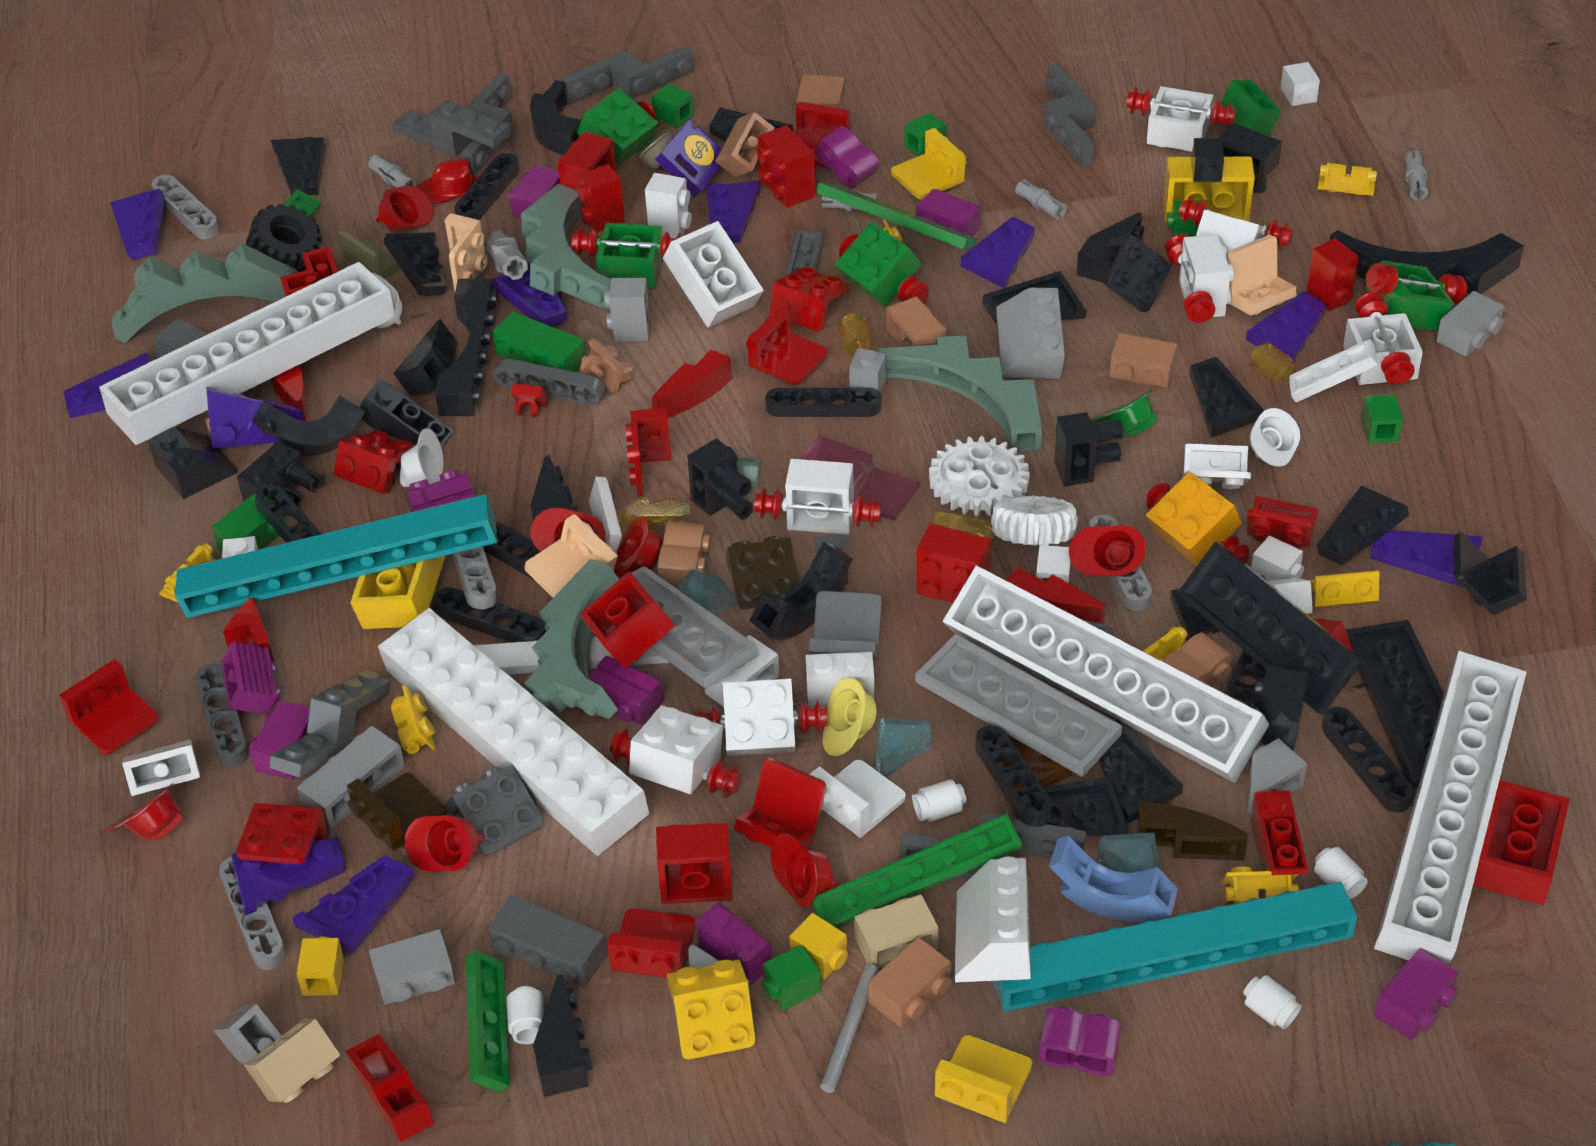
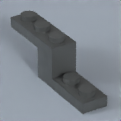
M685 45L645 64L627 50L561 78V81L565 82L567 104L571 105L611 86H614L616 89L620 88L631 99H634L694 72L693 50Z
M1058 63L1049 65L1048 77L1045 81L1046 87L1057 99L1045 102L1043 124L1046 129L1052 132L1057 141L1068 150L1070 156L1083 168L1090 166L1093 162L1094 142L1083 130L1095 126L1096 105Z
M499 72L467 107L470 110L509 125L511 134L507 138L512 136L514 124L512 123L511 111L500 107L511 96L509 75ZM507 138L494 148L475 140L471 141L463 150V159L469 163L472 176L481 167L486 165L494 153L498 152L500 146Z
M448 100L430 113V118L409 110L393 122L394 132L455 157L471 143L472 139L494 148L511 134L509 125Z
M360 671L351 678L343 680L341 683L312 697L307 735L272 754L269 768L300 778L326 763L332 756L337 755L352 742L356 711L388 694L391 680L381 678L378 673L373 671Z
M982 812L979 825L1002 815ZM1010 818L1023 846L1022 849L1015 852L1051 858L1057 839L1068 835L1085 852L1086 831L1048 824L1033 827L1024 824L1020 819ZM903 832L900 842V859L944 840L928 837L923 834ZM1012 853L1003 857H1011ZM983 866L959 876L971 878Z

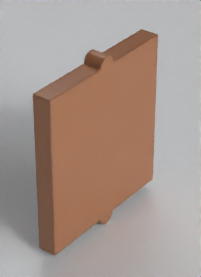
M825 74L821 76L802 75L796 106L800 101L839 108L845 77L826 76Z

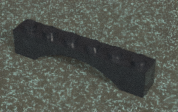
M457 279L454 295L457 319L466 327L470 336L461 355L438 376L435 398L439 416H474L476 404H481L482 392L480 384L485 383V368L483 365L488 364L489 352L487 345L492 344V330L490 326H495L494 307H498L499 304L498 290H493L492 279Z

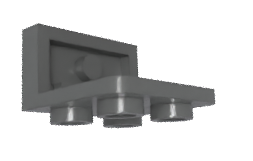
M820 591L816 596L814 637L810 638L809 652L811 655L872 652L873 660H878L882 609L881 597L878 594Z
M513 764L503 769L500 766H496L481 775L482 780L473 785L468 781L451 790L452 796L446 802L452 815L459 812L462 818L467 819L473 824L477 834L483 835L484 839L478 843V847L484 855H491L543 825V818Z

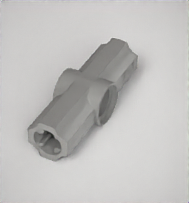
M500 230L491 232L489 238L485 240V244L495 261L496 271L511 277L512 280L522 278L524 272L528 270L526 259L518 250L516 238L509 237Z

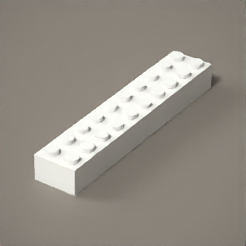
M357 262L100 386L106 412L133 443L138 445L208 410L206 387L214 388L224 393L241 394L394 318L395 314L390 289L360 262Z
M975 566L942 621L954 634L1111 718L1119 719L1126 726L1233 783H1236L1269 726L1262 713L978 566Z
M430 608L378 646L385 668L402 685L405 684L414 694L419 693L425 700L428 708L495 767L500 766L503 769L513 764L531 798L597 857L649 815L644 790Z
M1462 651L1458 652L1446 685L1374 949L1410 960L1421 948L1448 966L1450 965L1457 949L1526 671Z

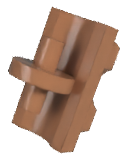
M589 339L590 352L588 356H584L581 359V374L597 377L610 393L618 392L621 382L630 381L633 366L628 361L619 362L618 351L612 345L603 346L598 339Z

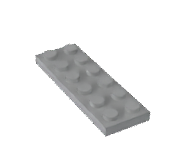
M642 566L632 573L676 625L663 639L657 641L650 648L705 689L759 655L756 644L647 567Z
M957 634L915 673V682L984 722L1001 728L1007 735L1082 777L1122 733V725Z

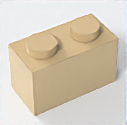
M922 894L912 898H903L893 904L878 909H869L860 915L854 916L855 940L867 964H873L878 969L885 967L917 937L921 938L935 950L938 949V925Z
M304 1018L251 1058L244 1066L268 1101L288 1103L303 1092L302 1085L312 1077L316 1080L327 1074L333 1068L331 1062L337 1059L340 1054L316 1019Z

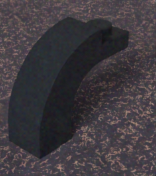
M555 80L544 94L534 93L531 99L532 127L535 138L542 146L558 154L565 155L572 143L580 137L577 131L581 120L560 115L567 105L565 82Z
M339 395L329 413L323 418L315 421H300L263 401L251 422L256 424L262 432L278 437L275 443L280 441L300 451L302 456H316L334 450L339 446L340 440L347 439L361 420L365 410Z
M823 542L807 573L800 582L782 594L763 593L749 621L770 638L785 639L802 633L815 623L817 594L820 591H844L845 587L840 582L853 559L831 542Z

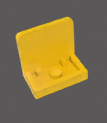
M933 128L925 131V154L893 166L891 168V175L917 199H923L932 189L944 191L965 182L966 157L947 137Z
M720 960L713 965L699 968L685 967L677 972L667 974L668 987L675 1007L681 1053L685 1059H695L744 1049L754 1045L755 1033L748 981L740 960Z
M966 1035L962 1037L950 1062L941 1059L935 1071V1097L1006 1123L1032 1069V1060L1022 1054L971 1035Z

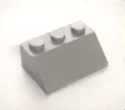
M1028 288L997 306L996 318L1003 378L1060 379L1065 353L1058 288Z

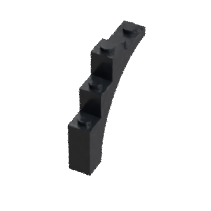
M1339 230L1330 235V240L1336 238L1358 255L1356 275L1365 280L1364 289L1367 285L1366 274L1370 267L1375 263H1381L1382 260L1427 267L1437 281L1444 274L1462 276L1466 281L1468 294H1471L1473 291L1483 294L1519 268L1524 245L1503 233H1499L1484 242L1467 248L1443 252H1411L1379 247L1355 239Z

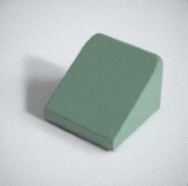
M738 457L737 471L752 482L753 488L757 487L759 482L762 459Z

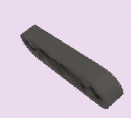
M501 359L493 371L494 380L505 388L512 389L513 383L540 386L549 397L586 405L597 404L605 392L604 384L597 377L514 359ZM529 375L537 377L541 383L533 381ZM556 381L565 383L568 388L561 387Z
M207 664L197 670L195 680L220 764L225 767H238L249 756L238 714L235 709L228 708L229 704H227L228 699H226L227 694L222 667L217 664ZM214 678L217 687L210 689L208 680ZM215 700H226L223 706L216 708L210 706ZM227 722L234 724L229 730H217L220 724ZM233 742L236 751L229 753L226 743Z

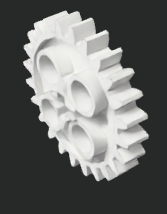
M980 436L978 442H974L971 437H968L967 443L964 444L957 439L955 447L946 444L945 452L937 451V458H932L931 467H929L930 489H934V497H941L942 505L951 502L950 510L952 511L961 507L962 514L965 515L969 510H973L974 515L978 516L980 510H985L986 514L991 516L995 503L1004 498L1020 497L1022 493H1027L1030 472H1028L1029 464L1024 463V455H1017L1016 447L1007 450V442L996 445V438L991 439L988 443L985 442L983 436Z

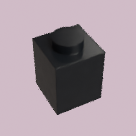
M1193 138L1191 158L1193 182H1222L1224 166L1222 138Z

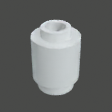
M948 779L919 789V793L912 795V802L920 821L928 820L933 822L962 812V804L966 803V795L960 783L955 784L952 779Z
M1340 847L1325 848L1316 856L1314 873L1327 885L1341 882L1349 900L1358 896L1366 887L1368 880L1364 877V871Z
M1268 975L1263 976L1261 979L1257 976L1254 977L1243 992L1247 997L1245 1005L1273 1027L1278 1025L1282 1029H1286L1301 1009V1005L1296 1002V996Z
M521 986L509 993L506 998L508 1030L513 1035L515 1042L532 1044L535 1041L545 1012L544 998L539 990L531 986Z

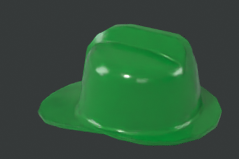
M1153 389L1128 404L1097 415L1090 420L1095 421L1103 418L1106 422L1120 419L1123 427L1122 435H1137L1154 425L1157 421L1148 398V394Z

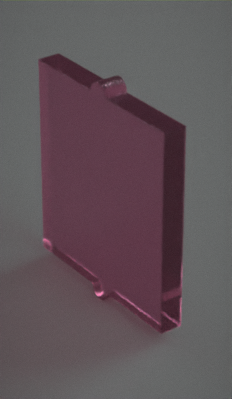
M873 467L854 493V501L859 495H862L864 502H871L873 497L876 496V503H882L881 516L895 521L919 488V482L902 477L899 473L893 474Z

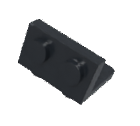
M1131 234L1112 237L1107 248L1114 252L1116 257L1104 279V284L1139 311L1148 312L1172 265Z
M1462 532L1454 535V547L1452 548L1455 557L1454 578L1460 587H1465L1473 595L1474 600L1479 606H1484L1492 615H1495L1527 600L1524 553L1517 546L1488 559Z

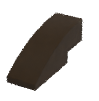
M1139 802L1137 846L1173 847V858L1245 860L1248 834L1237 827L1191 809L1162 803Z

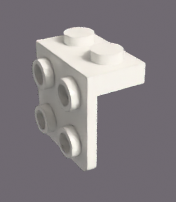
M1185 444L1183 477L1190 471L1207 485L1222 483V489H1240V486H1243V484H1246L1251 479V472H1247L1248 446Z
M862 760L853 761L835 777L820 766L810 773V775L823 780L827 786L822 810L859 838L863 837L905 801V792Z

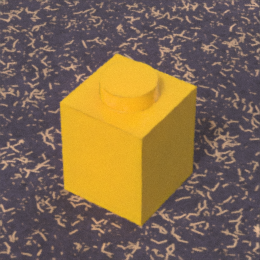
M814 913L789 936L790 950L802 945L820 970V977L824 980L833 970H839L847 960V935Z
M324 936L302 938L296 974L302 996L339 995L344 956L339 938Z

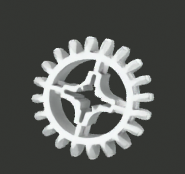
M1021 495L1020 497L1012 496L1009 499L1004 498L995 503L993 514L991 515V525H993L995 536L1004 541H1011L1013 544L1047 546L1049 544L1066 542L1073 538L1078 516H1076V508L1073 507V504L1063 499Z

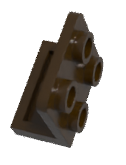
M772 536L763 539V542L750 543V541L733 543L731 547H727L725 555L727 567H731L736 601L740 609L756 608L763 593L782 594L799 583L790 537Z
M411 773L400 775L374 793L359 778L347 785L350 797L347 803L353 815L361 819L370 828L375 837L381 839L393 851L405 844L406 831L415 819L424 816L447 815L445 805Z

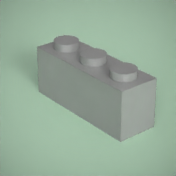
M373 726L369 727L297 787L301 806L322 808L326 827L331 830L351 813L347 803L350 800L347 789L348 784L359 778L374 793L405 767L400 744Z

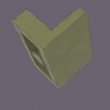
M346 231L339 233L343 258L352 265L360 262L371 273H376L384 279L400 270L399 265L391 255L365 237L357 240Z

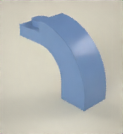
M1069 835L1057 839L1049 867L1063 880L1060 892L1067 899L1091 913L1124 922L1156 921L1171 917L1178 888L1158 867L1134 873L1113 871L1091 859Z

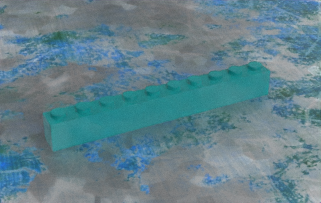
M487 494L177 569L175 597L186 618L243 605L249 598H254L256 602L497 543L496 516Z
M1341 882L1329 885L1319 884L1313 888L1296 892L1286 891L1272 897L1253 898L1234 905L1215 906L1209 910L1191 914L1181 913L1172 918L1157 921L1148 920L1129 927H1115L1105 932L1086 936L1076 935L1070 939L1052 943H1039L1036 946L1030 947L1031 979L998 980L992 982L1002 1011L1007 1012L1353 938L1357 914Z

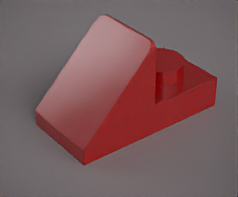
M249 598L223 629L227 648L234 641L237 644L242 642L243 645L267 647L270 660L274 661L269 640L254 598Z

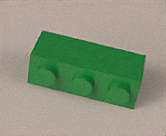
M512 312L492 331L496 354L508 359L578 372L582 364L581 359L586 356L584 339L516 312Z

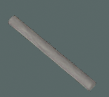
M866 964L821 1082L820 1088L827 1093L835 1091L868 1001V981L879 971L878 967L873 964Z

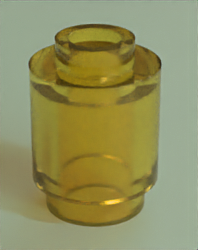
M851 313L842 317L838 323V329L844 350L852 356L855 355L858 348L869 350L871 337L865 317L857 313Z
M1269 342L1258 345L1251 354V366L1274 383L1278 381L1281 384H1285L1289 381L1288 376L1294 374L1296 370V364L1293 363V359Z

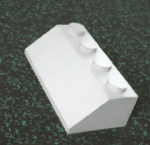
M1003 857L1000 859H990L957 890L955 982L1031 979L1029 891L1026 858Z

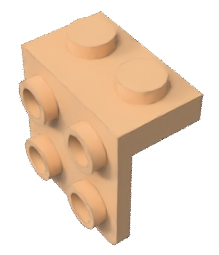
M450 213L445 219L450 248V267L454 290H456L457 279H476L486 269L488 257L485 255L484 234L481 230L480 220Z
M1268 235L1233 249L1228 253V264H1232L1234 279L1232 282H1229L1231 292L1230 304L1252 316L1296 297V286L1277 276L1276 237Z
M573 514L564 522L561 539L526 561L525 571L554 598L589 559L607 564L614 571L618 555L609 544L604 543L593 532L589 524L582 522Z

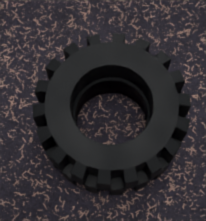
M277 204V207L269 205L266 207V210H259L253 218L245 245L296 269L298 272L306 271L302 253L320 249L322 234L320 233L321 228L319 224H314L315 219L312 216H307L306 211L303 209L297 210L295 209L296 206L293 205L289 207L284 206V204ZM278 240L286 241V242H288L289 244L282 243V242H280V241H278Z

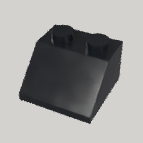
M174 427L148 440L156 468L183 499L238 473L237 468L219 448H212L211 439L206 435Z
M1267 665L1265 678L1258 677L1254 697L1260 698V701L1254 700L1252 709L1262 713L1269 723L1260 740L1264 745H1268L1279 738L1294 751L1308 679L1307 672Z

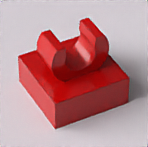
M513 383L511 395L517 401L514 406L515 412L522 416L523 408L531 405L530 414L536 418L539 415V406L547 407L549 395L540 386Z

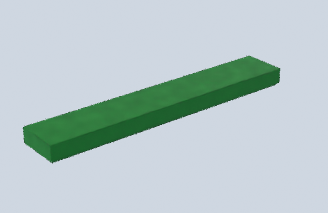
M819 182L817 192L820 195L958 248H974L977 239L975 237L834 183Z
M1008 813L821 893L815 897L812 904L818 917L832 926L840 928L853 922L854 916L860 915L866 910L878 909L893 904L900 899L909 898L983 866L990 859H999L1022 849V842Z

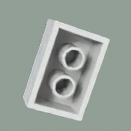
M719 221L671 241L663 256V260L708 328L754 307L764 291Z

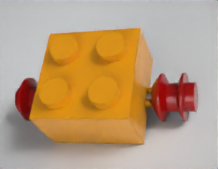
M1189 471L1171 490L1168 483L1157 484L1149 490L1146 505L1150 511L1145 516L1153 532L1196 567L1215 541L1224 545L1244 563L1248 562L1249 547L1246 544L1239 545V539L1236 536L1229 537L1242 524L1235 505Z

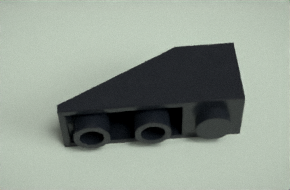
M1136 213L1089 236L1078 252L1077 275L1104 283V279L1116 257V254L1107 248L1111 238L1131 234L1141 241L1144 234V226L1141 225L1142 213Z
M441 319L436 321L393 373L410 396L434 390L437 386L439 374L451 364L457 341Z
M382 378L368 392L360 405V408L365 410L361 420L377 431L387 433L390 437L409 441L415 445L418 443L421 431L426 428L435 433L441 448L454 433L452 428Z
M550 455L544 457L530 504L533 521L538 514L550 508H564L579 512L577 506L571 507L572 497L569 487L562 486L564 481L559 465L554 467Z
M563 974L556 977L533 1043L544 1097L588 1087L586 1071L593 1070L588 1048L581 1049L579 1043L580 1040L585 1039L581 1018L573 1019L572 1010L578 1009L573 987L566 989Z

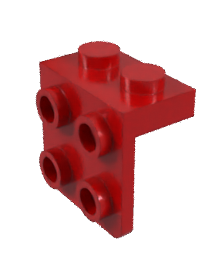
M799 101L796 106L797 130L795 134L814 152L815 165L826 167L818 160L815 153L820 140L841 126L851 131L850 110Z
M801 267L774 282L769 314L772 315L781 306L790 310V322L820 332L825 326L828 303L848 292L849 284L842 282L841 278L837 276H825L817 273V270L812 267Z
M781 306L772 315L768 316L755 332L749 335L746 342L748 364L750 367L792 385L801 384L828 356L826 347L791 333L790 310Z
M667 408L630 411L631 423L625 424L626 442H632V445H626L628 464H634V467H629L630 486H637V495H644L641 463L671 460Z
M372 430L370 434L365 435L354 434L352 438L339 441L333 475L381 494L390 493L395 464L401 462V456L413 448V443L405 440L390 439L387 433Z
M1256 496L1253 509H1249L1247 514V535H1252L1253 539L1264 542L1268 536H1272L1297 549H1301L1303 546L1310 548L1319 509Z
M113 659L59 694L68 722L101 753L106 755L111 754L159 721L157 712L129 688L123 666L116 659Z
M774 758L767 759L763 762L754 805L736 818L733 830L745 835L752 842L762 843L769 847H772V843L778 835L787 833L797 838L805 848H808L814 842L826 793V783Z
M254 803L236 849L237 857L241 860L303 864L307 860L313 841L328 838L323 809Z
M635 908L626 910L619 934L610 933L607 947L610 969L612 971L667 978V974L685 968L688 948L691 946L696 926L695 919L688 915Z

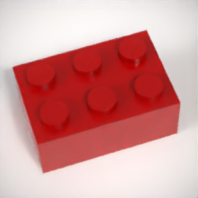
M1499 780L1473 886L1544 905L1553 878L1570 798Z

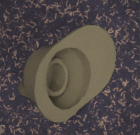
M666 129L651 139L636 155L637 159L643 161L654 170L662 167L655 158L673 138L671 130Z

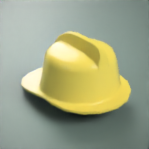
M847 677L840 680L830 694L827 713L828 726L824 727L822 740L824 750L830 756L838 757L849 751L857 739L862 738L872 728L876 720V703L864 691L862 684L855 678Z

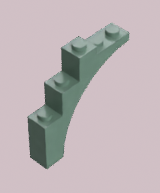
M558 183L521 213V236L526 238L525 259L530 263V286L552 296L562 291L603 309L610 310V308H605L604 295L605 290H610L611 279L597 273L583 263L572 251L565 237L571 225L580 217L581 200L576 190Z
M240 243L235 251L229 253L225 263L195 250L189 258L182 262L180 270L150 256L135 271L134 280L137 290L131 292L127 303L121 310L116 311L112 318L115 339L126 343L141 327L158 315L199 299L220 296H246L274 303L284 298L280 277L298 273V271Z
M966 335L937 337L936 345L879 348V352L886 353V378L925 381L958 392L983 407L996 420L1006 436L1009 449L1016 447L1017 452L1041 450L1042 425L1034 380L1003 381L1000 358L970 359Z
M589 559L539 612L546 622L545 629L547 630L532 647L539 657L537 662L540 667L524 684L530 690L533 697L546 708L561 713L567 706L570 708L576 706L582 708L591 716L597 714L610 719L618 710L604 689L592 682L588 677L587 659L594 633L579 614L619 580L607 564Z

